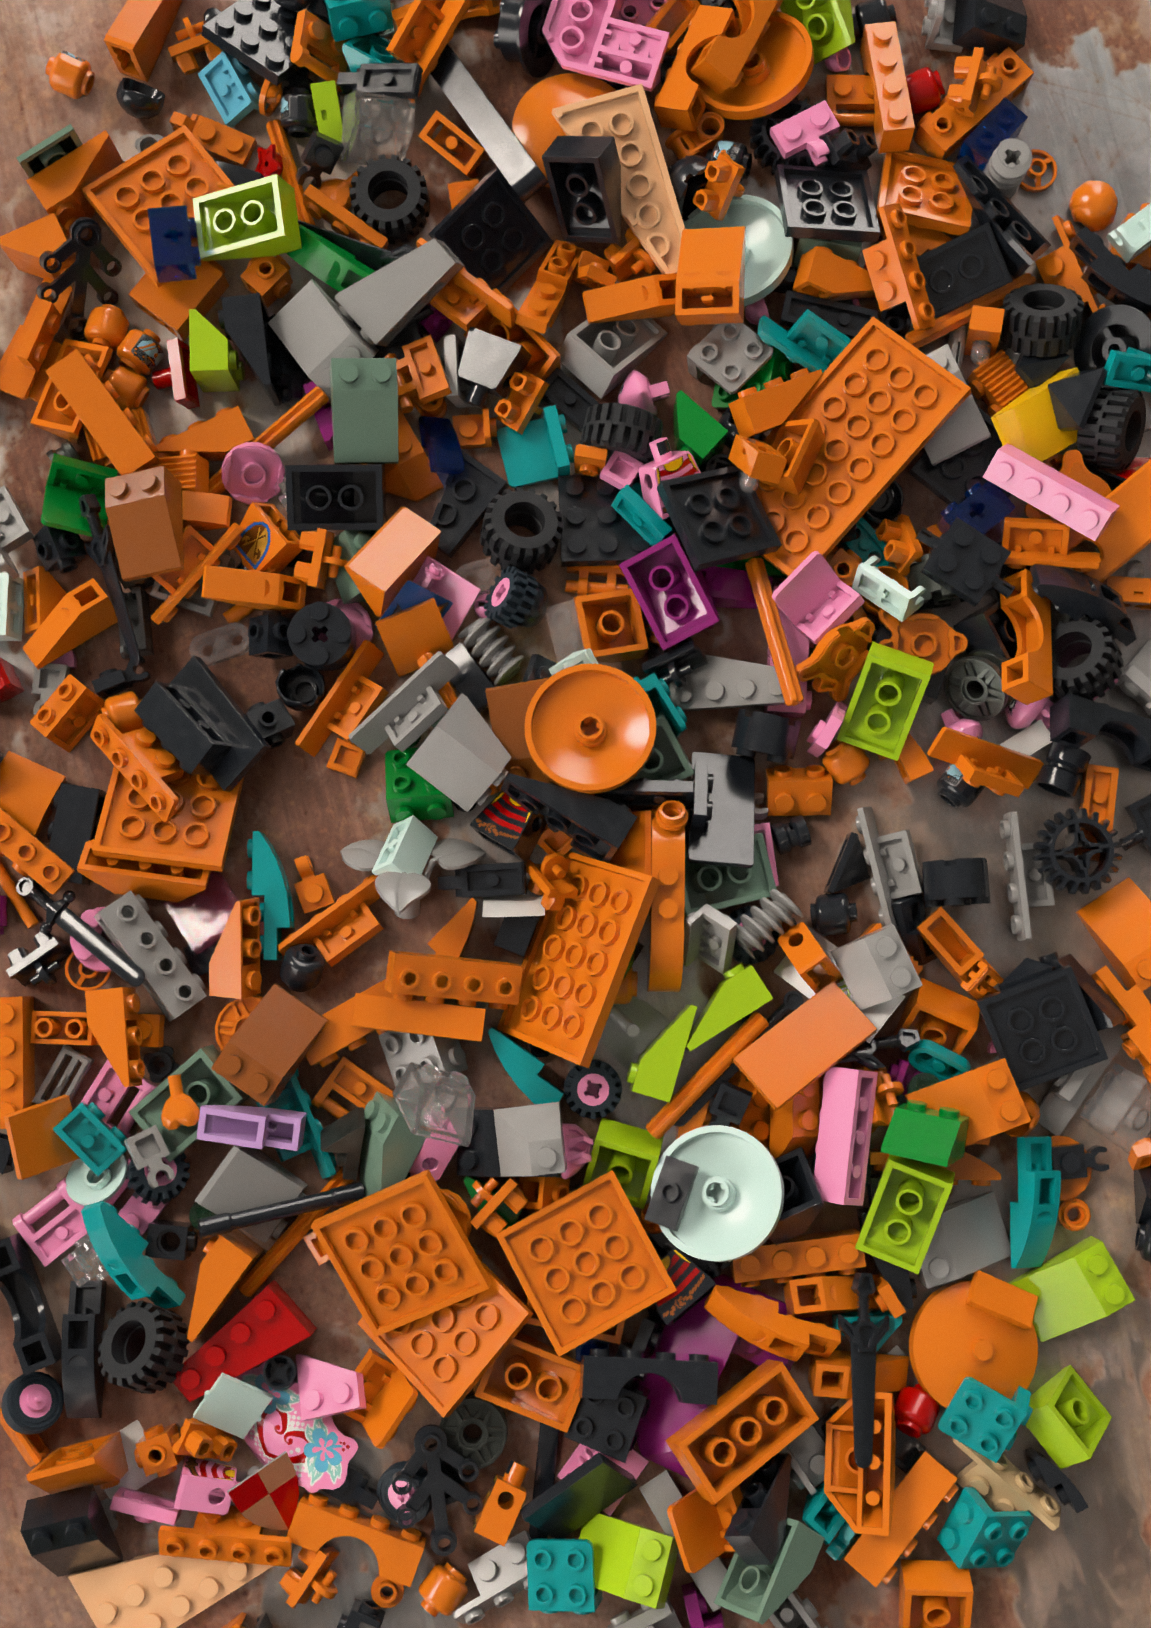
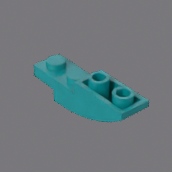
M253 831L252 839H248L247 855L248 858H252V871L247 872V889L252 890V896L264 897V903H260V922H264V935H260L262 946L260 954H264V960L281 961L282 954L278 951L277 945L282 942V929H295L292 893L284 867L273 845L264 833Z
M1021 1136L1017 1137L1018 1201H1010L1011 1268L1014 1269L1041 1267L1053 1239L1061 1190V1171L1052 1170L1051 1137Z
M100 1201L84 1206L81 1213L92 1246L108 1274L131 1300L147 1297L155 1305L165 1309L180 1306L186 1294L178 1288V1284L174 1279L165 1276L156 1267L153 1259L142 1254L148 1242L140 1235V1231L120 1217L117 1209L109 1203Z

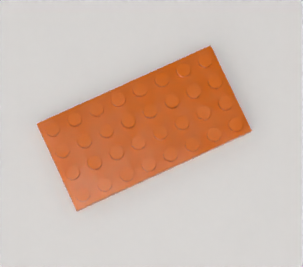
M872 317L823 372L785 420L815 418L820 421L825 437L800 495L783 491L749 477L782 544L776 552L761 556L787 577L814 551H818L826 558L971 394V387L875 317ZM777 427L763 441L769 444Z

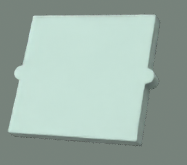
M222 1372L211 1389L204 1392V1399L194 1411L193 1418L244 1439L255 1422L261 1421V1414L273 1399V1395Z

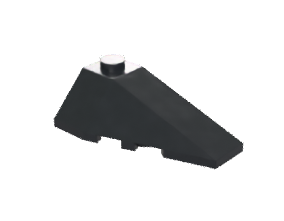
M966 154L953 165V168L980 226L989 222L1010 275L1017 279L1051 244Z
M510 773L505 778L501 787L504 793L529 813L534 815L542 814L548 823L547 827L553 832L562 831L573 840L570 845L587 857L606 863L610 862L637 819V816L632 814L630 808L622 803H614L606 798L576 792Z

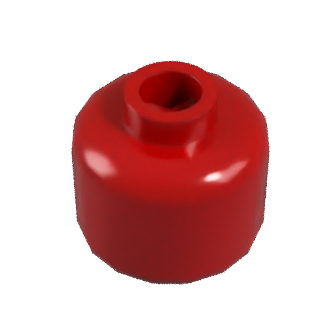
M923 67L905 75L912 114L919 115L940 104L941 96L945 94V90L937 70L932 72L929 67Z
M915 1384L914 1387L907 1386L900 1390L894 1405L896 1428L902 1433L915 1438L929 1434L932 1431L940 1411V1405L923 1390L920 1384Z

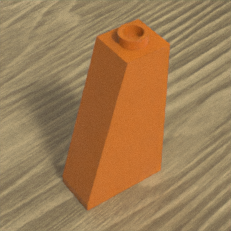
M127 0L104 38V42L120 73L148 82L182 0Z

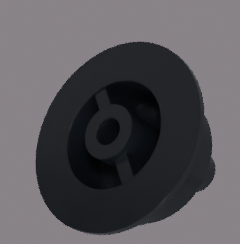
M501 0L498 29L495 31L493 38L495 48L501 49L502 55L508 62H521L524 71L533 78L545 76L556 58L542 34V28L552 0Z
M1110 305L1097 310L1081 326L1079 343H1076L1074 348L1076 368H1078L1079 372L1104 368L1111 350L1126 352L1128 347L1151 354V319L1141 310L1129 305Z

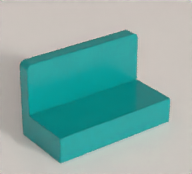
M636 482L631 487L627 484L618 492L611 506L651 546L672 536L676 532L670 516L662 519L643 500L641 484L639 482Z

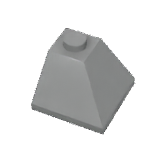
M560 1102L493 1110L501 1177L538 1176L566 1172L567 1161Z

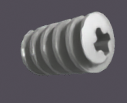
M1016 138L1005 139L994 150L983 172L1010 199L1017 192L1031 166L1032 152L1029 146L1022 140Z
M487 617L480 618L461 631L458 638L466 637L464 646L466 648L474 647L471 654L474 658L482 657L479 661V665L482 668L490 666L487 671L489 677L498 676L494 682L497 687L509 681L520 671L519 665L524 657L520 655L513 658L511 655L515 651L516 646L513 645L505 648L504 644L509 637L505 635L497 638L496 636L501 627L498 625L490 628L489 624L492 620Z
M772 889L769 891L772 901L765 897L760 899L762 909L756 906L750 908L753 918L745 914L740 916L743 927L737 924L735 939L753 959H755L752 948L755 947L762 952L765 950L762 943L763 939L772 944L775 942L771 933L773 930L781 935L785 933L781 923L785 922L790 926L795 925L791 917L793 913L801 918L804 917L796 904L786 894L778 890Z

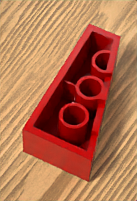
M273 1280L182 1363L184 1367L181 1372L177 1371L175 1374L176 1379L172 1383L189 1402H192L203 1396L206 1390H210L222 1372L235 1378L310 1337L317 1327L281 1286Z

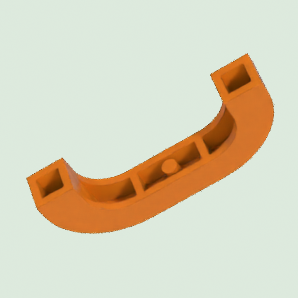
M649 808V811H651V876L661 881L650 907L647 992H680L684 955L685 827L676 831L661 828L655 820L657 809Z

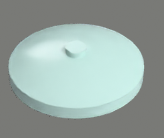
M744 194L741 197L733 196L723 221L714 219L709 213L699 208L688 216L689 219L687 221H683L685 229L746 227L744 306L753 304L770 294L782 282L790 269L794 256L793 237H785L781 210L763 198Z
M723 1125L696 1128L676 1139L663 1153L656 1166L651 1184V1198L666 1155L698 1166L699 1170L678 1231L659 1225L664 1235L684 1253L711 1262L736 1260L757 1250L775 1230L783 1210V1179L772 1154L760 1141L748 1133Z

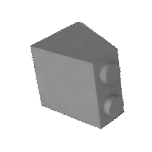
M461 693L406 765L468 812L475 803H478L480 806L484 803L492 792L489 788L491 784L497 787L508 774L504 767L511 759V756L468 697Z
M234 1145L195 1199V1202L216 1215L234 1213L307 1196L303 1192L308 1184L260 1149ZM285 1218L240 1229L266 1243L272 1236L278 1239L288 1225V1222L284 1220Z

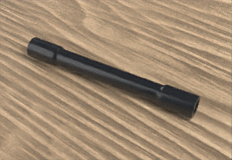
M361 1182L335 1187L325 1192L234 1213H222L197 1219L201 1239L230 1233L235 1229L329 1207L349 1205L365 1198L364 1188Z

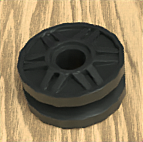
M979 649L971 651L950 666L945 675L944 690L948 702L957 713L966 719L975 721L990 720L1013 702V697L1002 692L1001 663L1007 661L1005 657L996 651Z
M468 1393L449 1417H442L439 1425L446 1433L447 1445L463 1457L475 1460L478 1469H482L495 1462L503 1452L508 1435L507 1417L502 1407L474 1396V1393ZM469 1424H476L481 1428L482 1434L477 1438H470L466 1435L464 1428ZM468 1465L463 1469L474 1470V1467Z

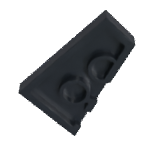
M460 448L455 457L456 462L452 473H449L446 480V488L441 502L437 504L430 524L441 530L438 549L450 558L455 555L482 521L489 502L492 503L493 497L497 494L502 496L503 491L509 487L507 481Z

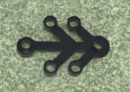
M81 217L75 220L70 227V238L54 252H43L39 259L40 265L47 272L56 273L61 269L62 262L76 252V261L53 282H43L37 287V296L40 299L55 303L59 298V294L73 283L71 312L64 320L63 329L72 340L76 341L86 340L84 328L87 319L84 317L87 282L97 292V299L102 304L115 305L118 301L117 292L112 287L106 285L89 264L91 251L100 260L101 270L108 276L115 277L122 270L121 262L113 255H110L102 245V232L99 224L89 217ZM88 228V234L81 237L82 231ZM50 258H55L54 264L47 266V261ZM114 261V267L111 270H107L108 264ZM52 289L51 295L44 297V292ZM111 292V297L108 300H104V295ZM79 321L78 326L75 329H71L72 325Z
M430 1424L423 1426L417 1431L414 1437L416 1451L402 1470L393 1475L391 1482L393 1491L396 1494L405 1495L409 1493L412 1489V1477L426 1461L427 1475L406 1504L401 1505L397 1509L396 1519L400 1527L405 1529L411 1528L416 1523L417 1511L431 1494L435 1528L430 1533L431 1548L435 1554L447 1556L456 1549L457 1537L455 1530L448 1525L444 1491L462 1503L464 1511L468 1515L479 1514L483 1509V1501L478 1492L469 1491L442 1472L440 1458L458 1469L460 1478L465 1482L474 1481L478 1477L479 1469L475 1460L463 1457L447 1445V1436L441 1427ZM433 1438L437 1441L433 1448L425 1446V1442L428 1439ZM468 1465L473 1466L474 1471L471 1474L466 1475L462 1472L464 1467ZM405 1478L408 1480V1483L405 1487H398L396 1485L397 1480ZM470 1499H477L479 1501L478 1505L473 1508L468 1507L467 1502ZM411 1512L412 1517L409 1520L404 1521L400 1518L402 1513ZM443 1538L450 1540L449 1545L446 1547L438 1545L439 1541Z

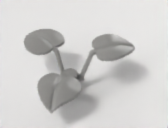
M455 838L443 839L435 843L431 852V856L434 858L430 859L424 876L417 873L385 872L375 879V888L380 897L394 910L396 916L403 919H412L420 914V899L426 896L431 889L429 878L436 864L439 863L442 868L448 870L461 869L483 859L486 856V852L465 840ZM370 839L357 841L344 847L340 854L345 864L359 871H372L385 842Z

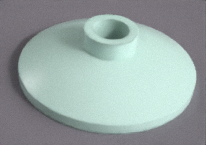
M122 1154L99 1176L81 1159L75 1160L66 1177V1190L69 1197L77 1204L83 1206L100 1201L105 1202L110 1199L125 1181L128 1170L125 1155Z

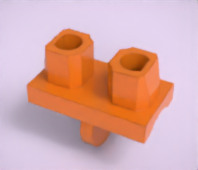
M185 17L182 20L186 28L176 31L175 35L178 41L188 37L190 39L170 46L168 50L173 62H177L184 75L187 76L200 70L194 57L195 54L205 51L211 62L223 50L204 38L202 34L196 36V34L202 32L203 21L191 25L189 18Z
M974 47L972 56L956 57L954 65L955 79H966L965 85H949L947 101L949 106L964 108L965 117H975L979 97L983 100H988L991 93L999 92L1002 87L1003 80L996 75V68L994 66L987 67V62L982 59L984 48Z
M720 152L716 161L708 162L704 171L708 182L705 189L696 191L692 200L693 203L700 210L709 213L714 219L723 221L733 196L741 197L745 191V188L739 183L745 168L734 162L727 153Z
M628 228L625 233L627 244L623 248L615 243L604 250L605 259L609 262L613 274L617 276L616 280L620 283L624 282L633 273L635 275L638 274L642 269L648 274H651L656 269L652 258L631 228Z
M523 370L522 373L514 372L509 381L512 391L507 400L504 398L499 400L494 409V412L498 415L496 418L498 421L520 434H523L534 412L541 416L543 410L537 406L550 385L526 370Z
M900 514L896 521L884 519L876 529L875 533L878 540L887 542L883 552L885 560L895 563L898 573L907 576L910 572L911 564L914 561L921 562V557L928 554L930 547L915 539L917 535L907 515Z
M317 528V532H301L299 548L313 551L311 563L297 561L294 569V578L308 583V586L325 590L327 577L337 578L339 567H344L349 561L340 559L343 547L333 545L335 533Z
M560 853L546 855L542 864L533 863L531 860H528L526 863V872L530 876L527 888L536 895H543L541 905L545 910L561 911L565 899L576 898L578 889L566 876L569 866L568 860Z
M862 1066L857 1069L874 1072L865 1066ZM886 1069L875 1071L878 1072L872 1128L889 1126L895 1108L898 1106L896 1097L904 1092L903 1084L901 1082H892L891 1076L887 1073Z
M491 1177L485 1185L478 1180L472 1184L478 1193L470 1202L476 1208L484 1200L488 1201V1203L470 1221L471 1225L476 1229L482 1227L494 1237H496L495 1234L501 1232L508 1223L496 1212L501 1204L504 1202L517 1214L529 1201L524 1192L518 1187L521 1183L515 1177L510 1178L495 1195L492 1191L498 1186L499 1182L494 1177Z
M192 1417L191 1419H185L180 1430L181 1437L171 1450L177 1455L193 1456L199 1459H219L220 1461L229 1462L236 1451L238 1443L232 1439V1434Z
M333 1546L328 1548L321 1547L317 1552L302 1547L298 1553V1558L308 1566V1569L303 1575L295 1567L290 1568L279 1582L286 1593L290 1595L286 1600L290 1607L295 1608L298 1603L306 1604L309 1599L315 1604H319L323 1597L333 1599L336 1596L338 1589L333 1584V1581L337 1577V1573L329 1568L340 1552Z

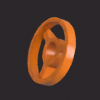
M267 79L264 80L259 96V112L261 115L271 116L280 104L283 94L282 83L276 86L274 84L271 85V82Z
M1032 149V155H1038L1045 159H1032L1031 166L1027 171L1028 177L1034 179L1035 187L1029 186L1023 181L1020 187L1025 191L1038 193L1045 191L1052 185L1057 176V165L1049 153L1039 149ZM1050 164L1053 171L1052 179L1046 185L1041 186V177L1044 175L1047 165ZM1032 166H1039L1041 168V172H1034L1032 170Z
M72 952L65 963V975L69 983L81 991L97 990L109 980L111 971L107 972L104 980L98 985L88 988L81 987L86 979L95 978L99 972L94 971L91 975H85L83 973L84 965L80 963L78 971L81 977L75 984L69 975V965L75 954Z

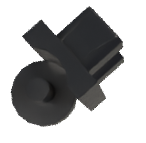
M845 128L838 136L826 134L822 138L830 150L826 156L828 160L824 163V167L868 170L872 167L868 157L878 149V146L870 133L863 132L857 137L853 130Z
M688 637L675 644V648L668 652L666 650L663 651L659 646L648 650V661L642 663V668L645 674L651 675L655 673L658 680L662 678L666 684L674 682L680 689L687 685L685 676L693 673V670L708 664L705 654L695 644L694 640Z
M39 932L33 939L37 946L36 950L29 954L27 949L20 947L8 954L11 967L6 970L7 974L11 979L18 980L25 987L30 983L36 986L42 981L49 986L54 985L57 982L54 973L62 968L60 962L68 958L72 953L70 947L57 939L53 933L43 934Z

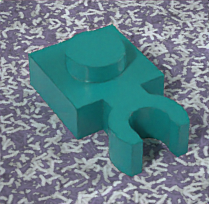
M845 1521L842 1529L839 1531V1535L825 1552L835 1561H840L852 1543L856 1542L861 1534L854 1533L847 1521Z

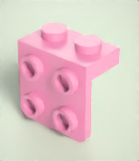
M818 551L812 552L772 594V599L793 626L815 645L831 629L844 624L865 602L859 593L839 579L823 555Z

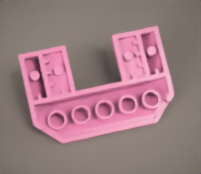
M624 0L551 1L542 28V34L562 69L627 86L642 84L644 90L650 92L660 83L661 64L670 40L669 32L619 20Z

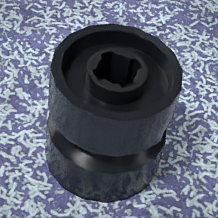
M1052 742L1046 758L1049 765L1041 767L1035 784L1054 795L1069 799L1075 798L1081 783L1077 775H1081L1086 771L1091 755L1081 748L1076 749Z

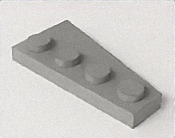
M705 655L708 664L693 670V673L685 676L687 682L685 687L679 689L674 682L670 683V699L674 706H679L683 712L785 704L775 668L769 665Z

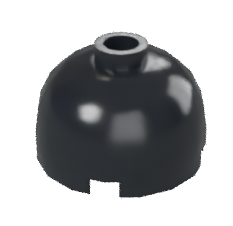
M700 155L685 156L668 168L679 210L684 221H687L689 219L688 216L698 208L692 201L696 191L705 189L708 182L704 171L710 160Z

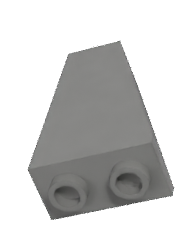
M434 238L340 291L334 298L341 305L339 307L340 312L349 321H355L361 327L360 334L369 344L387 346L465 265L443 241Z

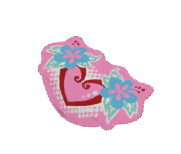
M268 1360L259 1367L250 1369L235 1377L273 1395V1399L261 1414V1421H256L244 1438L246 1444L263 1465H266L286 1451L296 1471L298 1486L304 1487L310 1493H315L319 1489L334 1490L339 1488L345 1482L348 1463L359 1448L357 1442L350 1437L344 1436L337 1429L332 1416L311 1421H301L298 1383H294L292 1387L284 1391H277L268 1386L263 1378V1368Z

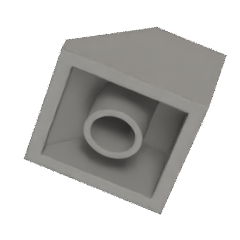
M888 924L830 951L855 1005L860 1010L892 1000L923 985L893 924Z

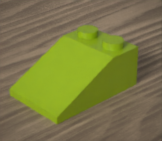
M783 0L780 6L781 12L791 15L800 21L810 35L814 50V65L855 43L851 0Z
M278 174L192 198L199 256L202 261L270 257L302 249L294 188Z
M872 642L837 740L898 761L930 680L934 663Z
M740 963L722 974L725 979L718 983L693 1025L685 1048L686 1050H694L773 999L752 965L744 967Z
M687 1004L639 1055L637 1063H630L626 1081L631 1083L629 1088L632 1092L670 1103L697 1006Z
M889 1154L855 1249L919 1274L953 1187L955 1172L935 1164Z
M1093 1236L1087 1237L1043 1262L1041 1267H1035L1008 1282L1038 1296L1032 1322L1040 1342L1107 1317L1135 1301L1133 1294L1104 1243Z
M601 1513L583 1524L579 1539H588L593 1543L595 1588L654 1609H664L679 1550L675 1536Z

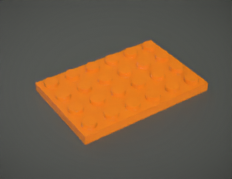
M568 851L564 855L569 863L566 876L578 889L576 898H566L561 911L545 910V915L540 916L521 965L523 966L519 1003L518 1005L508 1004L507 1010L503 1011L497 1030L575 1064L589 1068L661 880L647 874Z

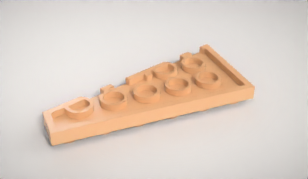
M638 84L552 109V115L567 136L614 137L621 165V215L662 274L677 273L682 230L685 229L643 85Z
M263 1529V1535L282 1536L279 1530ZM159 1551L136 1556L131 1560L73 1573L68 1578L97 1628H177L273 1566L160 1555Z

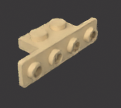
M953 1438V1442L974 1460L957 1474L958 1479L956 1482L963 1489L964 1487H974L993 1512L1030 1510L1052 1531L1059 1528L1061 1506L1056 1499L1038 1487L1027 1473L1020 1471L1008 1460L1004 1453H1002L998 1462L995 1463Z

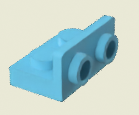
M223 50L198 73V76L224 123L233 128L253 109L259 110L261 88L249 75L250 68Z

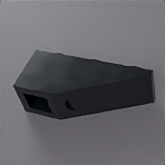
M789 1453L776 1454L756 1470L724 1535L725 1539L746 1565H772L785 1538L792 1459Z

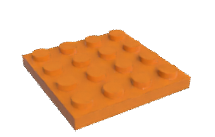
M183 125L82 188V192L92 207L159 288L201 261L192 198L223 190L217 187V182L219 181L231 186L235 185L186 125Z
M114 766L92 846L94 856L223 872L244 777L231 792L223 791L212 775H190L184 772L181 779L166 783L178 797L179 802L171 820L163 822L142 796L131 786L123 774Z
M429 1169L315 1219L311 1225L374 1337L490 1289L492 1281Z
M613 1170L495 1234L558 1357L677 1291Z
M480 1258V1262L492 1281L490 1289L377 1337L373 1336L363 1317L357 1323L443 1418L449 1417L534 1314Z

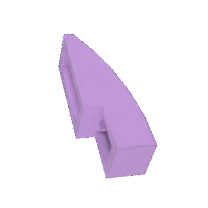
M202 1105L200 1107L196 1139L256 1149L268 1146L298 1151L303 1144L307 1113L252 1106Z

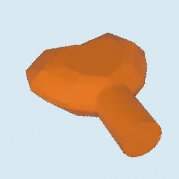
M357 171L345 180L340 178L323 180L319 190L349 210L352 205L350 198L351 180L353 176L358 177Z
M181 1074L168 1076L170 1097L166 1100L161 1113L163 1126L168 1130L178 1129L181 1125L187 1127L196 1125L199 1121L200 1109L196 1102L183 1092Z

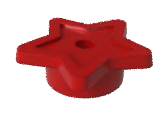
M271 144L267 149L258 147L259 162L255 171L261 173L264 178L275 174L280 176L283 170V159L280 153L276 152V145Z

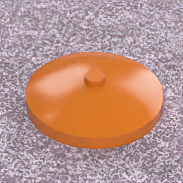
M776 11L773 15L771 14L768 19L771 23L770 27L761 39H757L755 43L757 51L753 58L747 64H744L741 70L744 72V75L734 89L729 87L719 95L698 77H695L694 82L700 87L706 105L705 108L710 112L718 113L723 118L748 120L771 114L791 102L807 84L814 66V50L810 35L804 25L786 13ZM738 15L736 16V20L738 27L740 28V19Z
M566 73L554 75L538 82L521 98L513 116L512 132L546 178L542 155L557 136H567L552 115V109L616 91L612 86L598 78L585 74Z
M602 664L575 665L551 676L538 688L532 697L525 717L526 743L537 768L556 785L580 793L607 792L629 782L648 762L656 740L655 712L645 690L625 672Z
M971 1280L951 1282L929 1295L918 1309L910 1330L909 1356L915 1377L923 1390L944 1408H947L965 1377H972L1011 1400L1019 1386L1027 1390L1037 1366L1038 1341L1033 1322L1031 1328L1025 1330L966 1304Z

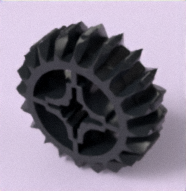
M797 95L781 109L766 116L755 118L752 121L753 125L749 131L751 137L750 149H755L753 154L755 160L762 159V169L769 165L772 167V176L775 174L777 164L815 166L806 149L784 159L780 151L768 138L771 127L812 107L809 104V96L804 101L798 100L799 96Z
M1069 808L1066 810L1065 816L1061 812H1057L1054 814V821L1050 819L1045 820L1043 824L1047 831L1038 830L1036 833L1043 842L1033 843V848L1041 850V854L1033 857L1034 861L1042 860L1044 864L1037 869L1038 872H1049L1045 882L1049 884L1057 879L1056 890L1062 891L1067 886V891L1070 895L1076 894L1078 889L1082 895L1089 894L1090 887L1094 891L1102 889L1101 882L1105 884L1110 883L1112 879L1109 873H1117L1119 870L1112 862L1122 860L1123 857L1118 853H1114V849L1122 847V843L1118 841L1113 843L1111 837L1116 836L1118 831L1116 829L1106 830L1110 821L1105 819L1098 823L1099 813L1093 812L1088 817L1086 808L1079 809L1077 814L1073 808ZM1067 827L1068 834L1065 835V845L1061 849L1055 850V842L1058 835ZM1079 827L1088 830L1098 843L1089 842ZM1073 848L1090 849V851L1083 852L1081 855L1065 854V852L1071 851ZM1096 853H1100L1097 867L1088 875L1087 869L1090 868L1091 857ZM1057 860L1068 862L1071 871L1075 872L1076 877L1065 872Z

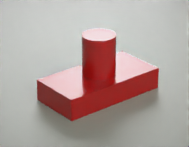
M178 338L167 340L170 367L154 371L152 373L153 383L158 390L173 387L174 401L187 409L200 407L197 382L190 372V346Z

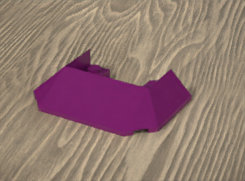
M725 1274L711 1278L719 1286H729L737 1291L752 1295H762L767 1299L778 1301V1313L787 1315L786 1303L753 1287H741V1283H735L732 1277ZM709 1295L671 1327L667 1324L666 1326L664 1325L662 1340L656 1350L653 1349L650 1359H656V1352L676 1353V1360H689V1354L709 1355V1362H718V1380L731 1352L759 1366L767 1359L781 1361L789 1372L794 1363L792 1360L777 1356L753 1345L729 1330L704 1308L705 1301ZM812 1317L798 1318L808 1322L812 1321ZM648 1373L645 1381L639 1382L640 1385L650 1389L647 1399L651 1400L649 1410L644 1419L640 1418L636 1430L639 1432L637 1439L639 1449L644 1458L690 1479L665 1440L702 1412L708 1404L678 1402L672 1386L664 1378L654 1373ZM745 1479L742 1483L739 1484L740 1488L746 1482L747 1479Z

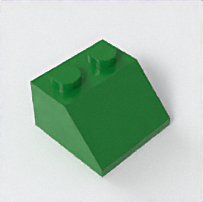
M679 390L676 394L673 409L675 451H689L702 473L709 459L723 451L728 430L682 390Z
M907 1100V1104L904 1103L895 1108L881 1146V1152L948 1167L964 1157L969 1117L961 1116L958 1109L940 1107L938 1111L927 1108V1103Z

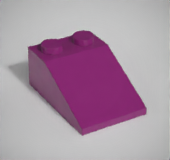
M678 534L664 539L619 564L663 651L720 621L701 570L695 571Z

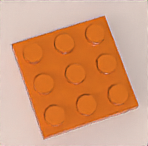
M906 151L885 153L876 208L877 217L881 218L879 207L900 203L907 216V224L918 228L945 232L950 235L961 236L969 232L972 206L953 168L956 162Z

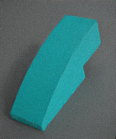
M492 1026L488 1034L494 1050L504 1069L517 1087L534 1104L559 1102L564 1092L538 1074L545 1063Z

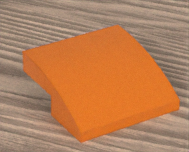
M434 597L375 622L399 677L420 669L417 660L422 655L429 652L435 655L438 651L446 654L454 648Z
M8 751L0 763V808L32 835L37 837L52 814L51 806L54 803L55 793L57 790H60L61 783L66 784V776Z

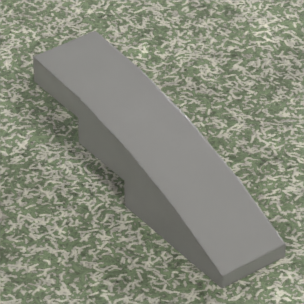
M665 1470L639 1489L663 1531L674 1536L667 1509L671 1504L682 1498L683 1495L669 1471ZM721 1556L714 1559L698 1572L689 1573L713 1612L721 1608L714 1601L728 1570Z

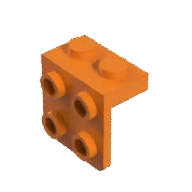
M369 1348L355 1369L356 1372L363 1374L366 1408L343 1414L362 1423L373 1445L383 1449L387 1442L391 1441L396 1435L398 1426L405 1415L414 1408L418 1391L388 1357Z
M739 1485L716 1504L703 1499L695 1488L668 1507L669 1521L687 1573H696L724 1552L735 1551L724 1535L743 1499Z

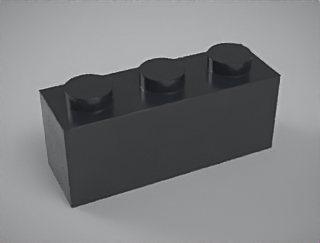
M155 681L134 710L143 720V726L158 736L161 740V746L166 751L174 754L180 761V767L190 775L211 776L232 748L231 744L174 684Z
M61 783V788L57 790L54 797L55 819L48 828L49 849L74 869V874L67 882L90 886L91 880L78 873L77 866L85 842L95 839L107 792L96 788Z

